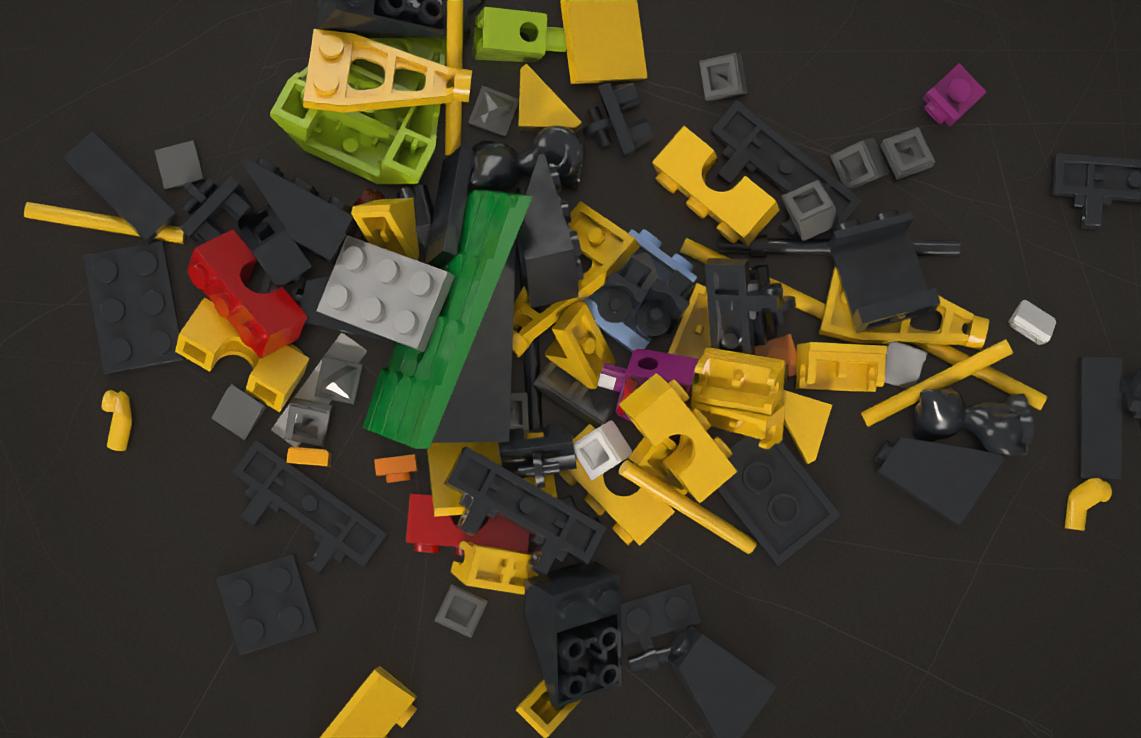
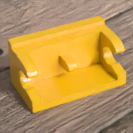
M696 283L689 299L690 304L680 321L668 353L694 357L700 360L705 348H711L707 287Z
M817 342L797 344L796 389L876 392V387H883L885 382L887 346Z
M706 347L703 356L695 367L694 372L699 374V380L692 390L691 401L771 415L783 397L785 360Z
M691 402V411L697 408L712 427L761 439L759 447L764 449H770L774 444H779L782 441L785 404L779 403L773 413L768 415Z
M462 541L459 545L460 549L465 552L464 562L453 561L451 573L466 586L525 595L524 580L538 576V574L526 568L533 554L532 552L525 553L473 544Z

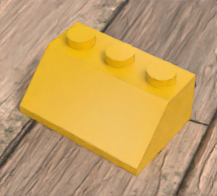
M379 666L370 674L320 738H388L386 735L396 723L403 728L416 712L417 708L412 703L417 698V695Z

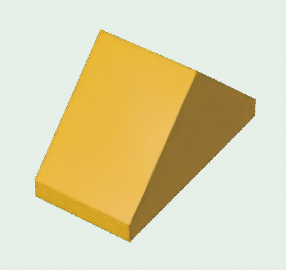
M525 64L520 69L519 131L540 132L548 126L560 125L570 128L577 133L582 128V122L542 79Z
M413 198L374 200L352 208L351 214L368 243L418 261L419 249Z
M783 390V397L779 402L785 404L783 424L806 465L816 460L832 405Z
M543 680L517 706L516 711L543 738H547L581 700L558 708L552 707L545 681Z

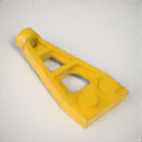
M314 29L303 108L347 113L452 103V101L469 102L472 70L449 68L357 34ZM356 59H365L380 65L386 73L384 83L375 89L355 90L351 88L348 84L351 63ZM403 68L422 73L426 78L425 87L420 91H398L394 89L395 71ZM448 82L454 83V87L446 88V84Z
M581 201L570 212L571 223H569L571 232H577L581 253L592 260V266L583 274L584 279L577 281L579 297L555 302L542 313H538L530 307L525 286L522 288L514 303L512 354L518 358L537 336L559 320L571 304L576 301H584L602 287L612 271L618 273L641 246L633 236Z
M834 265L819 334L857 344H888L890 341H897L903 344L963 345L981 350L986 339L989 319L975 316L939 296L941 303L936 310L942 315L940 329L937 331L914 329L911 327V319L856 333ZM963 324L968 325L966 334L962 332Z

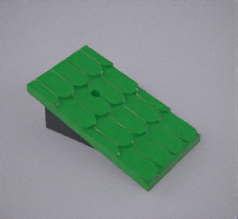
M468 188L458 253L440 268L455 275L441 312L436 319L424 352L395 342L388 367L381 368L362 428L415 449H429L431 443L509 442L516 236L533 196Z

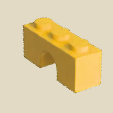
M683 126L652 162L657 173H659L655 179L669 192L674 194L678 189L688 197L686 205L698 216L704 219L708 214L719 223L716 229L731 243L735 244L739 239L748 247L779 211L776 200L746 176L733 189L726 192H717L707 187L706 177L718 162V158L710 146Z
M205 297L179 333L175 352L209 372L216 362L224 356L238 355L245 358L253 368L245 392L278 412L282 410L303 378L309 358L303 355L302 351L293 344H288L260 359L252 348L247 347L242 342L239 333L230 322L218 314L214 303Z
M655 373L623 400L619 406L640 433L655 447L669 436L680 434L678 447L663 462L681 485L701 503L737 473L728 460L733 453L718 436L714 439L709 436L706 431L711 427L710 423L697 408H694L692 411L689 410L684 403L689 399V396L674 379L667 383L660 375Z
M589 424L573 439V444L594 431L595 428ZM577 457V469L560 471L559 475L571 487L578 482L588 492L583 499L599 516L606 511L617 522L611 528L627 545L634 540L640 546L675 512L667 503L643 488H640L630 496L623 497L613 494L606 487L603 474L591 481Z

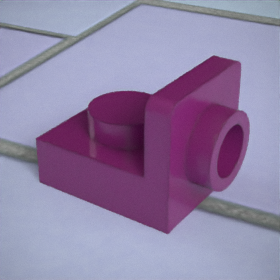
M959 63L924 95L923 99L927 103L924 108L936 122L942 124L945 121L951 127L985 95L986 91Z

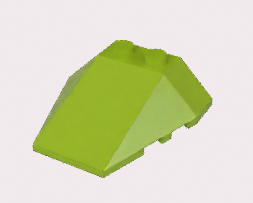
M447 36L371 38L373 41L445 66ZM356 59L350 66L348 84L355 90L375 89L384 83L386 73L376 63L365 59ZM308 66L300 73L296 72L288 79L270 112V117L304 151L376 184L419 183L435 151L440 104L347 113L303 108ZM403 68L395 71L394 89L398 91H420L425 87L426 78L422 73Z

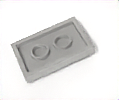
M347 235L316 311L424 352L455 275Z

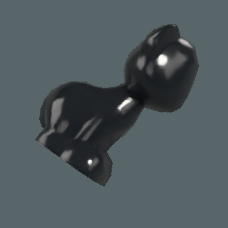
M554 125L543 128L535 137L532 145L519 154L508 144L485 140L480 141L472 147L474 156L470 182L473 185L485 186L496 191H509L515 186L520 175L532 177L538 155L545 153L549 169L557 168L561 186L567 190L577 191L585 158L586 140L585 138L578 137L570 128Z
M927 389L920 393V401L915 407L916 426L912 435L917 440L934 442L938 439L951 438L965 427L976 434L988 452L1023 458L1029 454L1034 439V419L1024 393L1010 396L1006 399L1005 404L986 402L966 407L961 394L955 389Z

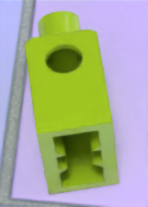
M484 7L474 19L472 59L538 62L545 55L546 51L566 52L564 28L547 27V14ZM520 32L525 33L529 37L530 42L523 40Z

